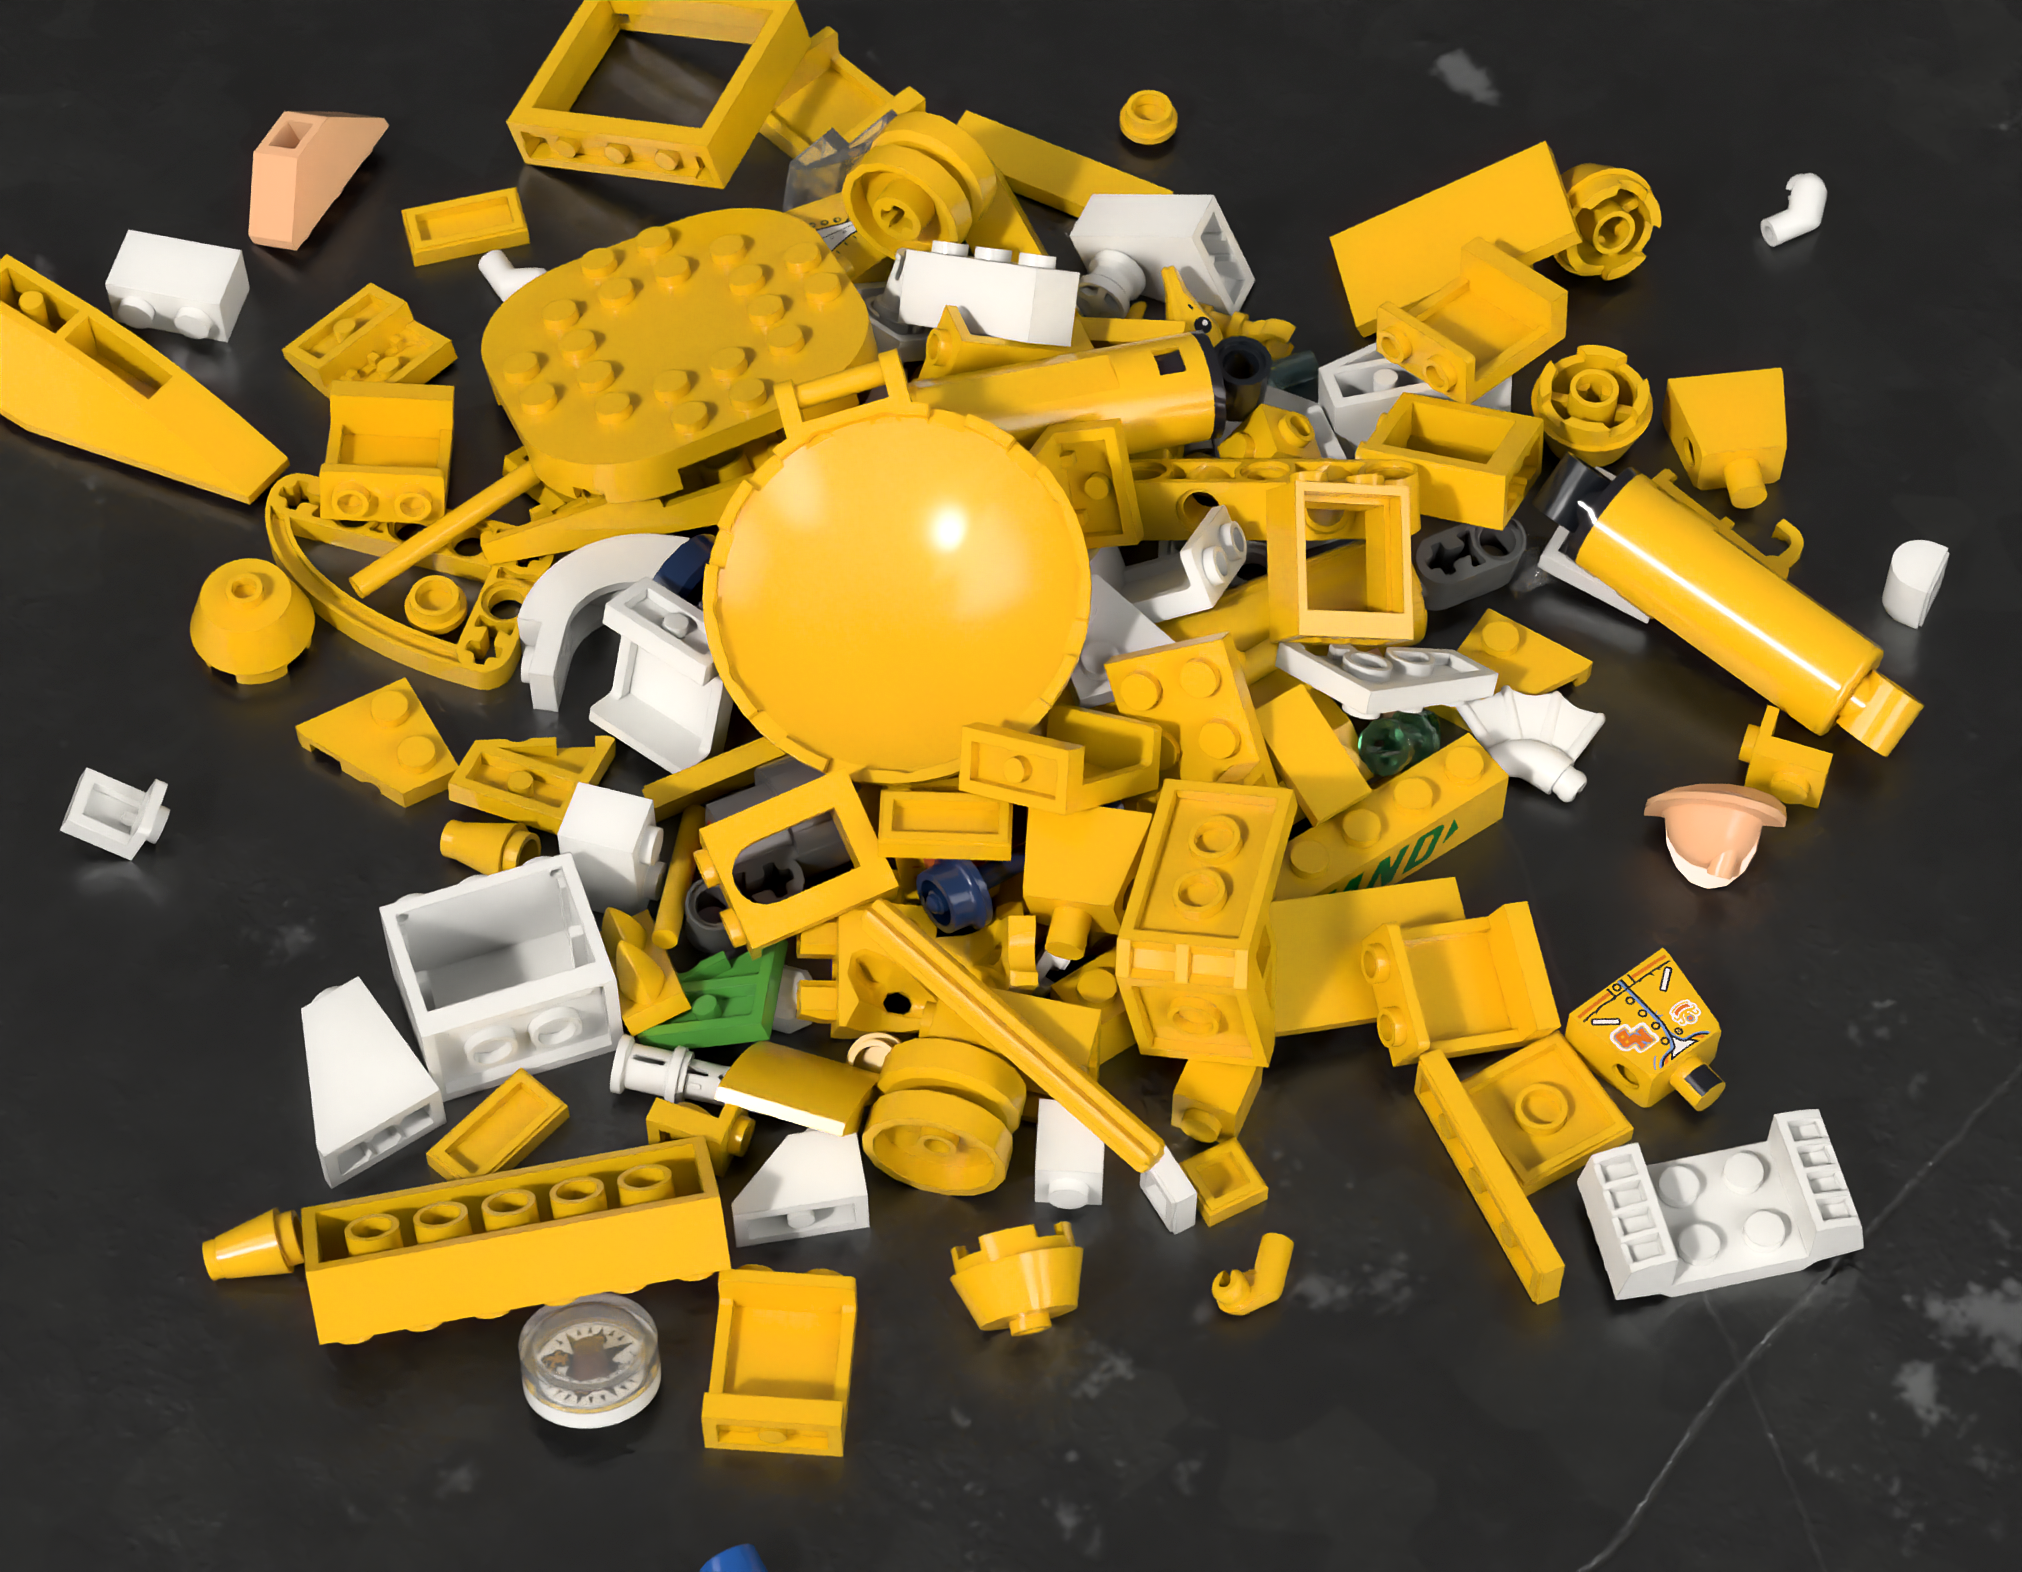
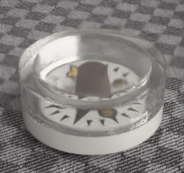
M598 1293L581 1296L574 1302L563 1306L545 1305L532 1315L521 1331L518 1346L524 1393L531 1407L551 1422L566 1427L582 1429L610 1426L636 1415L650 1403L657 1393L661 1381L657 1329L649 1313L642 1306L628 1298L611 1293Z

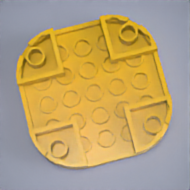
M732 208L710 211L686 217L662 227L647 228L636 237L607 248L593 249L579 259L549 270L522 286L503 302L488 322L481 343L482 360L498 406H503L527 451L532 469L538 478L547 486L565 496L577 499L582 489H585L592 494L605 495L607 503L636 502L680 491L684 488L678 469L784 428L773 384L792 379L794 385L879 360V352L866 304L820 234L808 223L797 217L775 210L760 208ZM853 394L803 409L805 422L859 405L857 394Z

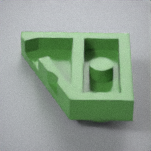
M787 939L763 948L762 957L752 960L749 951L731 960H728L724 951H721L700 961L690 971L677 973L692 1008L639 1033L638 1039L640 1043L674 1051L677 1046L695 1049L770 1040L788 947Z

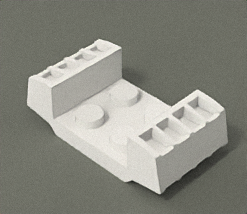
M1819 1109L1774 1114L1768 1139L1764 1142L1647 1166L1639 1143L1612 1148L1591 1155L1577 1180V1185L1581 1192L1616 1300L1656 1294L1677 1297L1801 1271L1816 1261L1864 1248L1862 1225Z

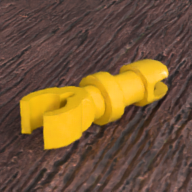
M1198 302L1203 310L1218 323L1224 339L1232 336L1249 337L1266 347L1271 355L1272 362L1282 363L1288 360L1294 349L1293 344L1288 343L1296 329L1291 323L1280 319L1252 322L1249 321V316L1246 313L1235 311L1230 316L1214 311V306Z

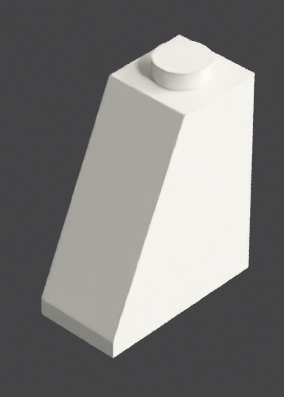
M1092 194L1070 234L1073 245L1079 253L1088 273L1089 264L1099 251L1106 249L1116 250L1133 259L1143 270L1146 277V286L1142 290L1141 295L1165 302V290L1161 270L1163 267L1174 265L1178 270L1187 289L1197 302L1214 306V311L1230 316L1235 311H1240L1255 282V278L1214 195Z
M359 976L342 986H333L323 990L310 1004L301 1008L316 1144L324 1177L331 1189L447 1123L439 1087Z

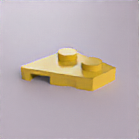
M406 677L295 726L298 740L303 748L310 752L318 748L340 761L342 771L360 782L376 785L382 795L404 808L448 789V782L458 768L457 762Z

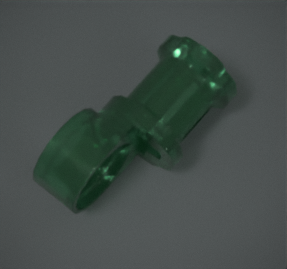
M1422 710L1419 713L1395 711L1391 718L1371 721L1369 726L1360 733L1358 741L1359 757L1367 764L1372 773L1381 776L1398 774L1402 769L1408 770L1439 751L1441 727L1438 717L1434 712ZM1383 740L1384 745L1374 746L1375 741Z

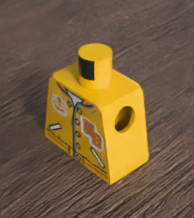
M1664 948L1658 950L1569 1014L1565 1038L1591 1071L1640 1107H1652L1676 1089L1696 1111H1702L1714 1103L1726 1087V1083L1708 1066L1716 1056L1721 1035L1720 1025Z

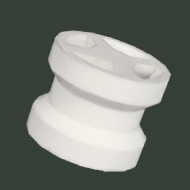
M1107 249L1099 251L1089 264V274L1079 279L1076 305L1087 317L1124 319L1130 310L1129 301L1137 299L1146 286V277L1143 270L1133 259L1123 253Z

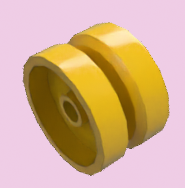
M914 111L900 113L885 125L872 142L870 150L859 158L846 175L841 193L845 212L857 232L876 250L895 260V255L899 248L931 252L933 240L962 244L968 235L969 229L981 219L992 204L997 190V182L991 161L983 147L969 133L942 116Z
M915 1038L896 1044L887 1053L877 1083L878 1100L870 1108L862 1135L863 1151L872 1163L895 1180L920 1190L948 1196H975L995 1190L1005 1180L1013 1151L1012 1134L1019 1128L1026 1102V1083L1015 1068L997 1055L968 1043L943 1038Z

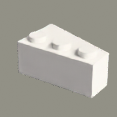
M933 240L931 252L906 250L898 322L937 328L945 305L957 306L970 334L1026 343L1071 347L1080 273L1055 269L1056 257L1020 252L1019 261L1016 263L1011 262L1012 251L979 246H976L975 257L968 256V244Z
M1376 342L1318 368V405L1320 404L1347 459L1355 458L1360 442L1362 440L1367 441L1376 429L1380 415L1383 412L1388 413L1403 392L1454 401L1443 393L1435 391L1426 382L1398 364L1388 361L1382 354L1376 351ZM1512 375L1470 405L1511 412Z

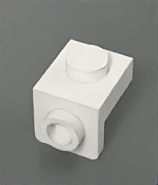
M86 768L79 778L60 831L132 860L145 841L155 844L164 829L170 809L162 806L161 803L168 784L155 779L148 791L143 792L90 768Z

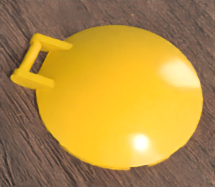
M895 348L878 353L879 360L810 381L794 385L793 380L790 379L773 384L775 398L787 439L772 450L774 454L761 464L748 481L743 480L729 500L717 524L719 530L711 550L709 564L705 566L702 596L704 625L716 669L728 693L754 727L781 751L817 771L829 774L845 767L852 782L885 786L924 784L958 775L960 773L962 726L981 722L1025 733L1031 731L1053 707L1078 663L1087 635L1092 599L1091 567L1086 541L1077 515L1068 497L1050 470L1020 445L1015 437L988 421L970 413L963 415L946 409L930 407L928 403L913 402L898 350ZM886 385L889 395L887 398L805 422L803 409Z

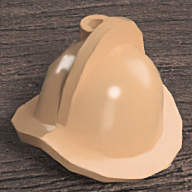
M1695 784L1673 788L1649 798L1644 810V816L1665 818L1667 846L1675 866L1689 882L1707 889L1727 886L1743 874L1757 852L1762 826L1785 827L1787 820L1786 806L1775 796L1755 788L1733 784Z

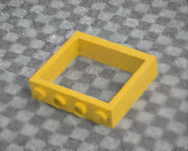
M584 0L506 123L525 164L725 189L812 42L796 0ZM620 29L752 44L702 128L569 112Z

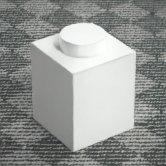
M1039 1099L1035 1162V1202L1051 1203L1063 1209H1076L1086 1204L1102 1205L1105 1143L1055 1099Z

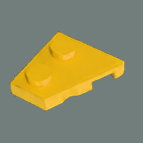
M1490 608L1486 610L1457 650V652L1499 673L1493 695L1500 692L1501 688L1505 685L1522 694L1533 696L1547 694L1571 681L1577 687L1589 679L1593 661ZM1442 704L1423 707L1472 733L1456 707Z
M608 735L595 736V747L557 748L556 737L530 738L522 742H512L507 739L475 740L448 782L449 800L557 835L578 782L594 786L599 784L616 756V738Z

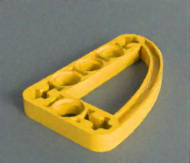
M302 473L286 475L279 479L271 488L265 507L266 529L277 567L307 595L313 610L336 629L396 662L437 678L474 689L491 690L499 688L507 683L514 674L522 655L517 622L518 615L510 619H500L493 616L490 611L494 605L505 600H515L523 604L536 581L557 562L556 554L539 556V560H532L527 567H520L518 562L526 563L528 559L489 565L484 552L474 556H463L458 554L454 548L464 539H481V534L488 530L496 534L518 526L485 518L414 565L484 583L457 644L396 622L342 591L308 560L294 537L295 535L382 557L405 542L397 537V533L404 526L413 523L369 521L363 526L353 528L342 525L339 522L340 520L320 519L319 477ZM301 499L309 500V503L299 504ZM288 505H290V506H297V505H298V507H297L296 510H295V509H289ZM446 509V514L452 510ZM489 636L495 638L496 658L488 657L484 665L476 664L475 659H483L490 647Z

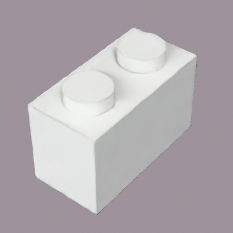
M128 230L105 282L114 321L139 329L153 328L180 333L193 339L207 338L228 342L250 289L242 250Z
M578 782L557 837L560 854L571 851L591 910L605 913L608 907H613L633 916L646 910L650 899L658 901L661 897L667 878L668 867L667 863L660 862V851L664 833L663 828L656 827L653 800Z

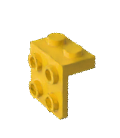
M1121 418L1049 425L1029 452L1050 470L1064 490L1077 515L1087 549L1138 545L1144 536Z

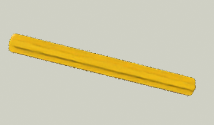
M878 899L865 909L861 916V928L864 933L1137 1172L1146 1173L1161 1160L1165 1153V1143L1161 1137L891 902L885 899Z

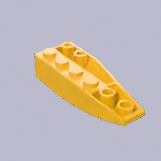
M6 254L0 259L1 415L29 432L249 505L290 466L289 458L246 420L144 340L97 308L10 255Z

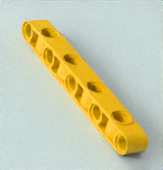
M1333 458L1129 459L1144 536L1141 540H1189L1205 516L1213 508L1198 503L1192 494L1196 492L1208 493L1216 499L1219 504L1218 506L1225 505L1231 521H1235L1241 526L1246 540H1267L1266 490L1290 483L1289 474L1304 471L1328 473V482L1346 483V477L1352 475L1377 474L1384 476L1385 485L1408 486L1410 533L1413 535L1421 529L1418 468L1414 463L1405 460H1338ZM1305 508V540L1366 539L1365 511Z

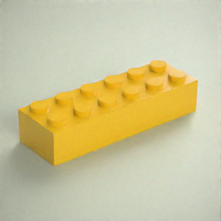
M705 1135L301 1208L305 1273L320 1345L333 1342L348 1345L358 1344L367 1341L376 1334L403 1329L413 1332L428 1331L446 1321L473 1316L480 1319H493L505 1315L511 1309L538 1304L563 1306L574 1302L581 1296L608 1291L618 1294L633 1293L641 1290L647 1284L673 1279L698 1281L711 1276L716 1271L731 1269L721 1200Z

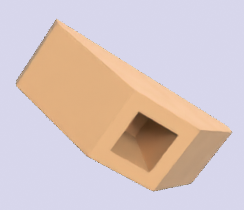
M284 111L253 152L248 235L252 242L259 245L298 250L388 129L389 125L385 118L344 112Z

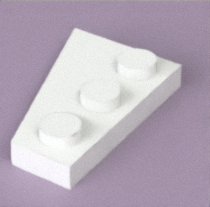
M1280 642L1275 664L1277 668L1343 703L1342 709L1349 715L1370 720L1378 719L1380 713L1393 711L1419 713L1423 710V707L1441 704L1461 707L1468 700L1493 697L1499 673L1453 649L1387 647L1385 657L1383 658L1369 652L1358 651L1351 645L1330 644L1327 656H1318L1306 651L1301 643Z

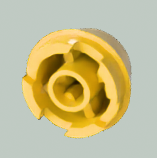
M1595 163L1577 165L1564 172L1561 178L1583 242L1554 254L1557 262L1573 274L1581 276L1600 275L1604 280H1613L1634 270L1647 257L1641 250L1650 239L1653 226L1655 225L1659 229L1661 226L1660 207L1649 184L1643 177L1633 171Z
M1582 345L1577 348L1576 355L1562 358L1555 364L1551 360L1544 367L1542 374L1533 387L1531 406L1534 416L1544 419V440L1551 452L1559 459H1562L1566 452L1569 451L1594 468L1596 466L1603 467L1622 457L1648 427L1653 414V400L1647 378L1643 380L1634 369L1627 365L1628 356L1623 352L1606 346Z
M238 559L220 566L205 580L192 614L190 637L195 650L210 668L213 666L220 671L235 675L237 683L263 684L277 680L289 673L287 665L296 659L305 647L309 649L315 626L314 610L307 595L279 567L261 559Z
M1061 1221L1054 1225L1056 1235L1038 1237L1034 1224L986 1234L978 1237L981 1251L970 1255L965 1246H955L951 1249L955 1274L950 1277V1281L981 1330L1010 1328L1012 1336L1029 1335L1051 1328V1318L1064 1315L1077 1308L1083 1248L1075 1245L1071 1223Z

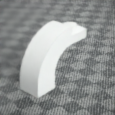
M644 533L621 535L599 540L571 552L556 562L536 581L527 594L517 617L523 655L521 681L530 683L533 709L558 712L573 654L586 636L605 625L602 622L606 603L643 577L647 576L653 579L663 563L680 545L690 540V538Z

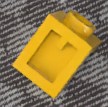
M656 1097L646 1117L648 1143L651 1145L705 1135L714 1175L724 1177L733 1156L742 1157L746 1153L753 1136L755 1120L748 1117V1109L725 1103L719 1118L711 1116L705 1109L689 1102L675 1104Z

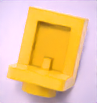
M1263 403L1217 447L1221 459L1322 458L1315 439L1313 426L1305 415Z
M1768 705L1761 727L1749 723L1741 746L1738 760L1749 763L1744 786L1773 795L1783 803L1802 804L1818 809L1833 754L1774 737L1780 708Z

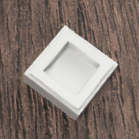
M1165 1145V1153L1161 1160L1148 1172H1140V1187L1168 1230L1176 1235L1195 1225L1197 1192Z

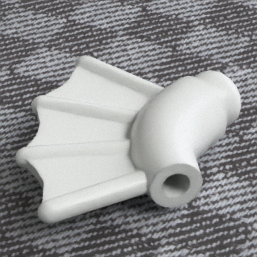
M1508 685L1503 686L1501 691L1493 695V697L1465 701L1463 706L1456 707L1480 745L1509 777L1521 778L1549 795L1554 792L1563 802H1572L1577 792L1580 794L1587 784L1586 775L1576 770L1573 766L1577 758L1605 723L1606 717L1603 713L1579 709L1565 699L1559 691L1533 696L1512 690Z

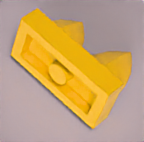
M608 907L603 917L602 931L599 933L616 977L621 1017L630 1034L635 1036L692 1007L667 949H661L652 942L655 922L649 910L646 909L630 916L622 910Z

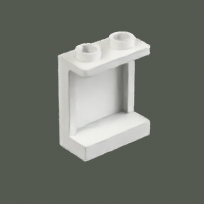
M1220 505L1211 508L1179 553L1126 567L1118 546L1087 549L1091 575L1098 574L1150 621L1157 623L1213 608L1246 561L1247 544L1241 526L1235 521L1232 522L1226 506Z
M645 576L605 605L602 623L619 633L621 641L612 690L608 695L590 707L589 720L674 774L723 753L734 700L728 693L716 669L708 645L703 611Z

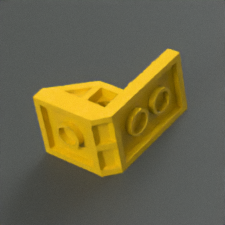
M1230 631L1112 656L1104 664L1120 716L1158 724L1162 729L1158 789L1130 797L1125 802V810L1152 813L1154 817L1165 778L1279 788Z
M1165 778L1117 938L1116 980L1141 1055L1269 1067L1275 1046L1277 944L1268 911L1298 806L1294 789Z

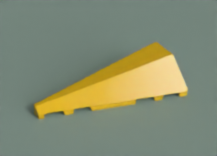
M782 429L678 469L684 488L680 491L636 502L607 503L605 495L592 494L582 489V496L552 511L545 502L530 509L531 521L524 525L493 534L491 530L482 533L480 546L489 565L577 550L588 544L615 536L644 533L667 534L717 525L729 500L743 480L748 481L761 464L774 454L772 450L785 440Z

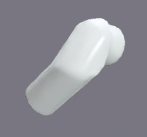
M1801 173L1793 176L1786 186V189L1791 190V195L1788 196V209L1761 221L1762 235L1770 246L1775 247L1810 232L1820 225L1826 203L1827 190L1824 182L1816 174Z
M500 250L488 252L479 262L480 271L503 302L522 286L548 272L543 268L536 267L515 269Z

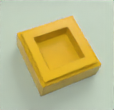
M1232 1137L1178 1163L1197 1192L1196 1208L1208 1227L1247 1210L1268 1198L1267 1185L1236 1137Z

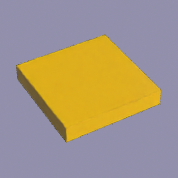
M1559 1029L1461 1081L1463 1088L1526 1197L1586 1165L1591 1155L1619 1147L1632 1140L1633 1126Z

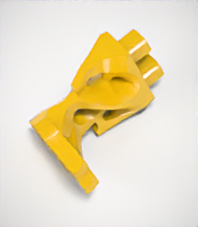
M871 902L796 934L797 958L831 959V980H799L796 991V1018L815 1023L831 1024V1038L856 1039L875 1032L888 1033L893 1036L919 1032L926 1002L937 1003L939 998L862 931L861 916L865 909L873 904ZM1008 902L998 906L993 912L991 923L977 932L948 937H936L938 927L928 917L922 905L892 903L987 987L1030 996L1037 988L1038 972L1035 966L1036 916L1024 915L1022 902ZM899 993L907 997L912 1004L909 1012L903 1015L887 1012L883 1005L886 996Z

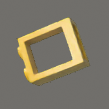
M1403 392L1389 412H1383L1380 415L1376 429L1367 441L1362 440L1360 442L1354 459H1396L1412 462L1418 468L1421 515L1503 531L1541 474L1544 419Z
M1304 471L1289 474L1290 483L1266 490L1269 642L1385 647L1413 640L1409 487L1385 485L1384 476L1377 474L1352 475L1346 477V483L1328 482V473ZM1305 508L1365 511L1368 612L1307 610Z
M988 987L1098 1083L1101 1041L1100 1009ZM938 998L937 1003L926 1002L920 1022L919 1038H943L968 1043L997 1055L1015 1068L1026 1083V1102L1021 1120L1038 1123L1039 1099L1054 1098L940 998Z

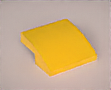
M371 282L282 349L285 359L329 399L332 380L425 384L458 359L450 339L415 321L406 301Z
M766 1040L758 1041L747 1048L732 1064L719 1083L714 1099L843 1137L859 1131L865 1106L874 1104L878 1100L877 1083L880 1074Z

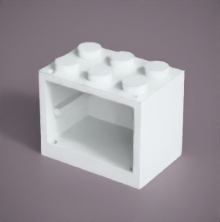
M571 851L553 857H535L519 867L491 875H474L464 879L457 885L426 894H409L401 897L395 903L379 907L393 976L423 1067L440 1089L443 1102L502 1085L520 1067L530 1075H535L617 1050L619 1040L624 1034L617 981Z

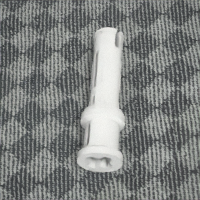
M623 1034L619 1040L610 1078V1092L621 1094L626 1088L663 1096L664 1100L675 1104L684 1102L687 1098L724 1106L726 1102L715 1100L714 1098L719 1083L730 1067L694 1059V1052L689 1051L688 1047L677 1046L674 1051L635 1043L634 1036ZM748 1109V1112L757 1113V1114H761V1115H766V1114L759 1113V1112H756V1111H753V1110H749V1109Z

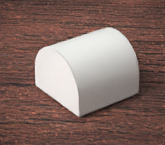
M1912 540L1896 549L1882 595L1883 606L1894 620L1915 629L1923 625L1943 580L1950 554L1948 547L1928 540Z

